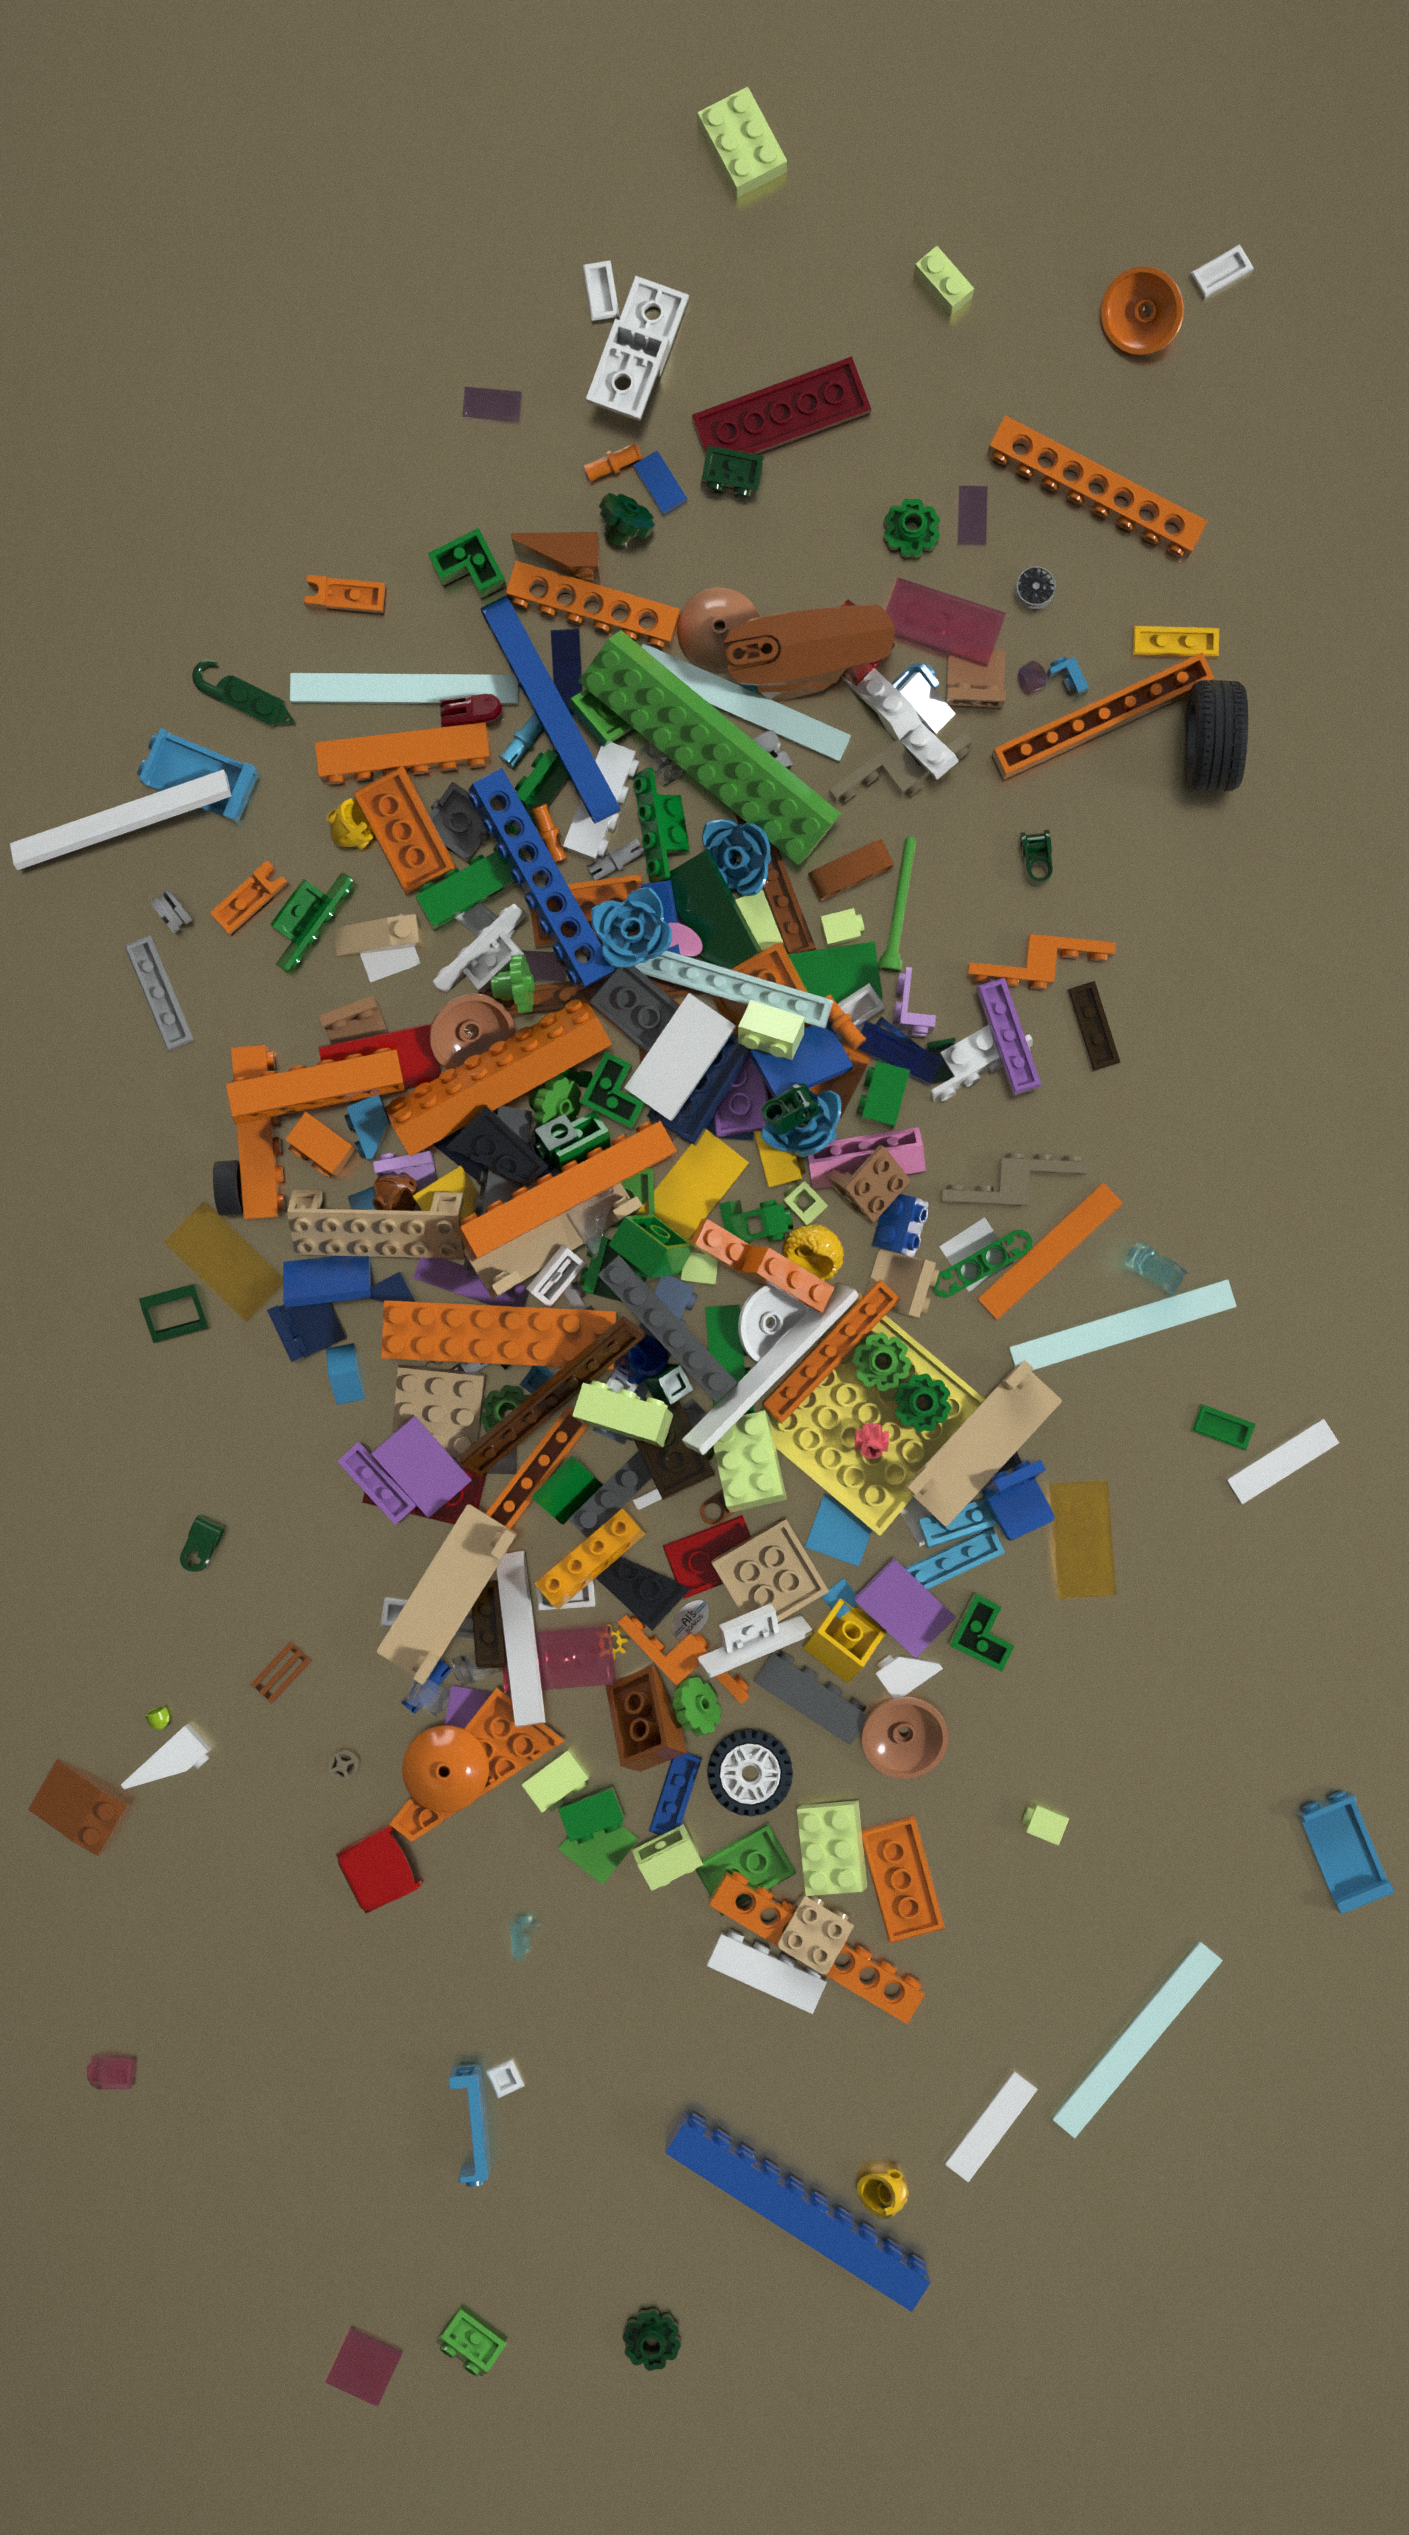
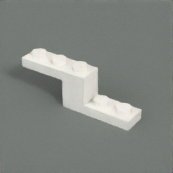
M870 663L849 668L841 675L843 680L877 712L887 732L895 740L899 738L908 752L933 777L939 779L959 762L956 755L921 722L912 703Z

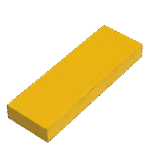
M1133 627L1132 656L1191 658L1203 652L1205 658L1219 657V628Z

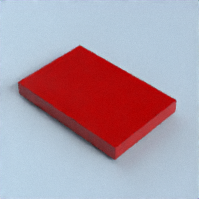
M743 1515L662 1545L675 1581L691 1588L683 1599L724 1584L711 1561L751 1537Z

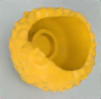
M821 1225L797 1227L789 1233L783 1242L784 1257L823 1281L831 1279L842 1266L844 1251L841 1241L827 1227H822Z

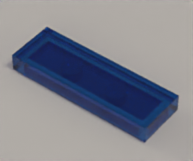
M579 629L551 630L553 683L571 716H577L567 704L572 697L583 691L582 684L578 682L582 676Z
M868 1021L865 1022L861 1033L867 1039L856 1049L887 1064L910 1070L909 1075L931 1085L943 1060L942 1057Z

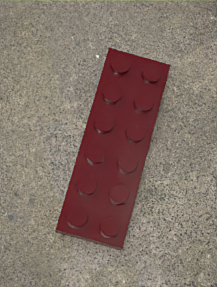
M851 356L692 414V420L705 455L708 445L758 454L868 414L872 409Z

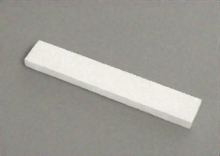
M524 1551L506 1553L496 1570L515 1727L546 1723L526 1556Z

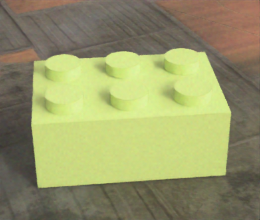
M749 87L697 112L698 126L736 198L787 173V159Z
M592 1380L591 1385L582 1384L572 1415L575 1419L590 1426L662 1448L664 1447L674 1414L667 1409L668 1405H665L663 1401L647 1397L645 1402L640 1400L641 1397L636 1396V1393L620 1389L619 1393L612 1392L613 1389L609 1385Z
M764 1410L743 1415L713 1445L726 1507L731 1513L787 1500L768 1414Z
M859 1800L801 1805L797 1809L805 1895L815 1896L863 1892L867 1888Z

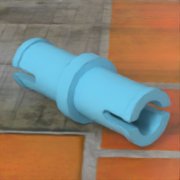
M534 712L520 731L516 730L513 734L514 739L499 756L501 760H504V763L512 768L515 767V764L527 749H532L534 746L533 741L543 730Z

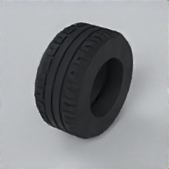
M1200 680L1193 684L1188 702L1185 736L1187 782L1195 790L1233 791L1242 783L1248 743V700L1246 689L1238 681Z

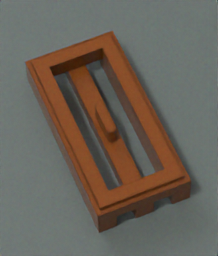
M290 1641L250 1685L256 1688L272 1704L311 1660ZM291 1650L294 1655L263 1687L260 1682ZM300 1658L303 1662L271 1694L268 1690Z

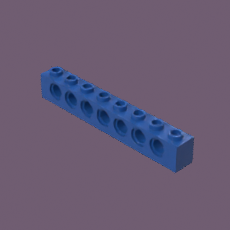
M503 768L472 783L468 789L470 792L468 794L469 801L474 809L479 808L484 817L482 823L489 835L493 834L498 842L496 848L503 860H508L512 868L510 873L517 885L521 884L526 893L524 895L525 901L531 910L535 909L540 918L538 920L542 932L546 936L549 935L554 943L552 945L556 957L560 961L563 960L567 966L566 974L572 985H577L579 990H582L610 975L615 969L603 957L600 942ZM490 800H499L503 804V811L493 810ZM504 825H513L517 829V836L511 837L507 835ZM518 851H528L531 855V861H522L519 858ZM532 876H542L545 880V886H536L533 883ZM547 900L556 901L559 905V912H551L547 908ZM561 925L570 926L573 930V937L567 938L563 936L560 930ZM576 950L585 952L587 955L586 963H580L576 960L574 955Z

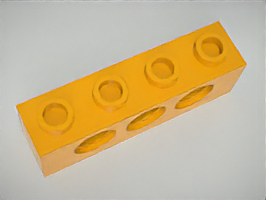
M622 1508L539 1579L535 1585L552 1606L560 1609L643 1538L646 1533L631 1515Z

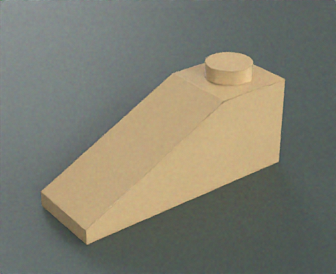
M416 914L387 917L333 928L337 957L422 947L419 919Z

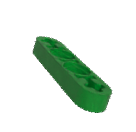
M1015 1230L940 1272L935 1286L932 1287L933 1292L940 1298L950 1297L1023 1256L1032 1247L1030 1234L1024 1230ZM1015 1235H1018L1019 1238L1025 1237L1027 1240L1023 1244L1025 1249L1021 1251L1017 1247L1009 1251L1013 1255L1009 1259L1005 1248L1000 1243L1005 1241L1006 1246L1015 1241ZM990 1249H998L1002 1253V1261L998 1265H991L987 1261L986 1254ZM965 1263H973L977 1267V1275L973 1279L963 1277L961 1268ZM956 1269L957 1277L964 1284L958 1287L956 1281L949 1286V1293H946L944 1290L939 1291L937 1289V1286L940 1284L939 1278L943 1277L944 1280H948L954 1277L950 1271Z

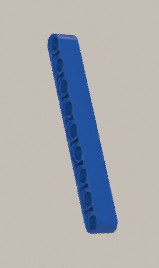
M507 596L480 608L489 629L594 824L620 812L621 810L615 796Z

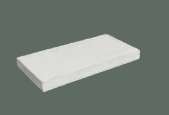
M688 993L624 1088L664 1117L673 1121L737 1026L694 995Z

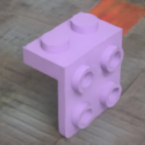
M906 967L904 973H899L897 979L896 994H901V1002L896 1001L893 1022H898V1030L909 1031V1036L926 1037V1034H932L935 1028L936 1015L907 1012L912 967Z
M424 1149L411 1157L409 1154L396 1157V1153L379 1155V1161L373 1162L374 1170L378 1177L405 1172L416 1180L418 1192L437 1180L432 1153L430 1151L425 1152ZM417 1204L415 1205L414 1211H420Z

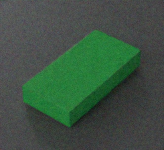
M1201 1404L1191 1431L1246 1451L1256 1424Z

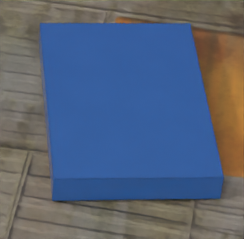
M828 1021L826 1028L816 1025L804 1028L803 1038L792 1060L775 1057L771 1053L758 1049L751 1050L750 1057L773 1098L798 1083H805L811 1088L853 1069L852 1062Z
M329 1256L283 1262V1302L285 1308L371 1297L369 1256Z

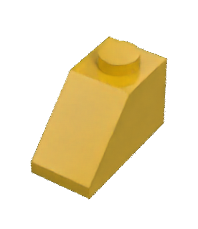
M755 1131L754 1137L768 1189L802 1180L801 1173L806 1172L802 1157H796L795 1153L783 1152L772 1148L761 1138L762 1131Z

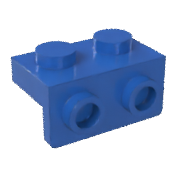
M899 1194L880 1215L872 1246L914 1257L916 1250L920 1246V1234L923 1223H925L928 1217L929 1203L916 1197Z

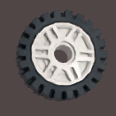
M745 1729L732 1733L719 1742L709 1759L707 1775L710 1789L722 1806L737 1815L756 1816L766 1814L782 1803L792 1784L793 1767L787 1750L779 1740L764 1731ZM748 1765L755 1766L758 1769V1776L753 1780H747L742 1776L743 1768Z

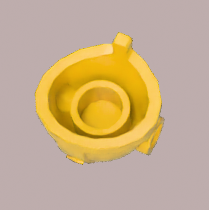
M350 798L345 800L326 817V821L330 823L331 840L337 846H356L361 850L374 837L356 799Z
M890 2169L887 2173H871L862 2177L857 2183V2194L865 2208L872 2214L884 2219H889L902 2210L904 2204L907 2203V2196L909 2194L907 2185L902 2180V2173L896 2169Z

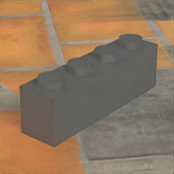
M781 1650L778 1654L771 1652L753 1681L851 1745L869 1716L864 1712L867 1707L854 1698L849 1702L840 1696L843 1691L832 1683L828 1682L825 1686L816 1679L819 1675L806 1666L801 1670L792 1663L795 1659Z

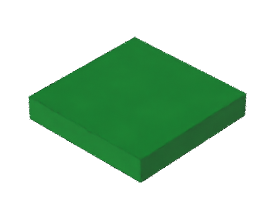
M571 1456L531 1497L559 1523L564 1525L603 1484Z

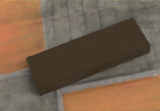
M1095 981L1067 989L1092 1072L1121 1063Z
M488 1581L472 1606L476 1669L505 1667L498 1581Z

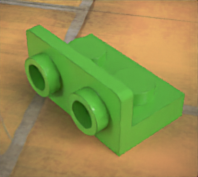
M462 2309L458 2310L443 2334L436 2340V2343L441 2346L439 2349L443 2354L451 2359L454 2357L464 2363L463 2368L474 2376L487 2374L507 2345L506 2342Z

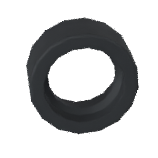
M238 1160L215 1162L213 1167V1189L217 1213L219 1216L242 1214L243 1202L240 1164Z

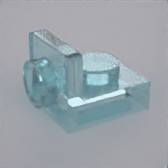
M532 1915L515 1917V1922H510L513 1961L525 1960V1952L530 1951L529 1934H523V1930L539 1928V1919L533 1920Z

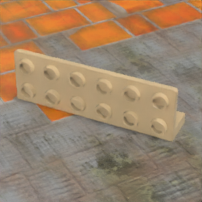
M620 1183L475 1261H472L466 1248L463 1250V1253L491 1298L495 1299L543 1269L562 1244L572 1251L621 1221L625 1216H629L643 1205L637 1196L631 1199Z
M293 1189L287 1215L293 1249L296 1255L457 1259L464 1257L463 1242L457 1233V1230L461 1227L460 1218L464 1204L463 1193L434 1192L430 1211L320 1209L323 1200L321 1190Z
M1026 1360L1017 1364L904 1487L942 1525L948 1526L989 1482L990 1478L1001 1469L1062 1402L1031 1371L1033 1367Z
M468 1504L378 1647L377 1653L414 1675L413 1679L423 1685L517 1536V1533Z

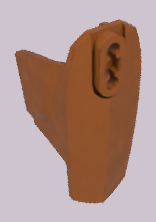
M879 604L820 608L753 618L731 629L726 636L724 649L728 672L741 684L757 686L763 696L775 702L824 691L828 686L836 683L846 669L887 658L893 645L895 627L889 615ZM765 645H771L772 652L764 654L762 648ZM742 650L745 652V655L741 659H735L733 657L735 651Z

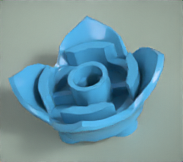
M726 819L705 823L702 832L703 845L710 851L729 889H736L743 896L758 894L767 880L768 865L771 862L770 844L764 830L753 823L741 825ZM737 852L741 853L742 861H736Z
M651 887L634 890L627 896L624 902L604 901L591 909L592 927L595 934L603 942L602 954L611 966L629 968L639 963H646L649 959H654L663 954L672 943V930L670 925L664 921L662 902ZM638 927L639 933L630 937L628 930L633 931Z
M810 1090L809 1095L812 1100L820 1106V1111L814 1118L801 1123L782 1135L772 1133L765 1123L761 1132V1138L772 1148L783 1152L795 1153L799 1157H806L820 1152L827 1145L834 1142L837 1137L835 1130L841 1116L840 1096L830 1090L822 1091L819 1095L814 1094ZM781 1114L776 1115L774 1119L779 1118Z

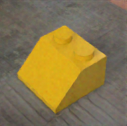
M840 1598L803 1646V1649L848 1684L864 1667L887 1631L857 1606L853 1608ZM846 1604L851 1610L839 1619L836 1614L842 1605Z

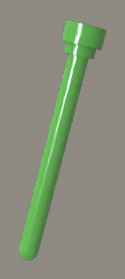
M908 836L904 842L888 947L879 960V969L887 972L899 973L902 968L903 960L900 959L901 954L898 953L916 845V840L912 836Z

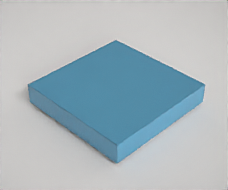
M824 1493L805 1548L859 1567L872 1529L833 1496Z

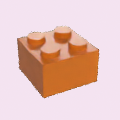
M307 1112L303 1114L285 1139L291 1144L288 1147L290 1151L303 1160H306L307 1157L314 1160L311 1166L326 1177H329L330 1174L338 1177L357 1151L354 1146Z

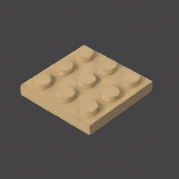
M398 1365L392 1434L415 1415L452 1457L459 1458L461 1454L479 1440L485 1374Z
M785 1517L711 1561L742 1615L772 1604L776 1610L779 1622L829 1592Z

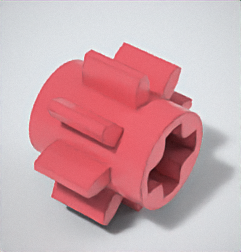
M867 1423L861 1427V1430H855L854 1449L861 1450L862 1456L875 1459L882 1455V1451L888 1452L889 1431L883 1432L881 1425Z

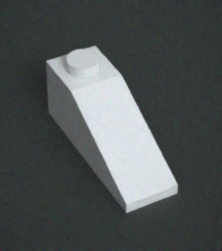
M188 1723L126 1779L121 1786L127 1789L186 1772L192 1767L197 1770L209 1759L206 1754L211 1750V1747Z

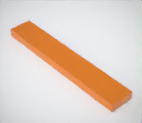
M1103 1182L977 1300L998 1320L1123 1204L1122 1201Z
M879 1279L761 1405L782 1424L895 1306L900 1298Z

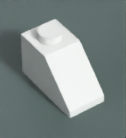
M890 1654L877 1663L879 1668L875 1673L892 1698L905 1696L943 1668L935 1661L897 1655L893 1658Z

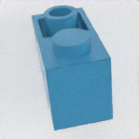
M381 1096L370 1097L347 1106L349 1114L344 1115L349 1130H355L359 1141H356L355 1145L360 1157L366 1156L369 1162L376 1159L391 1124Z

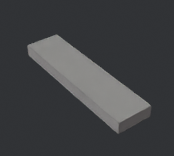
M149 935L125 945L124 947L167 1051L170 1052L194 1042L195 1039L152 936Z

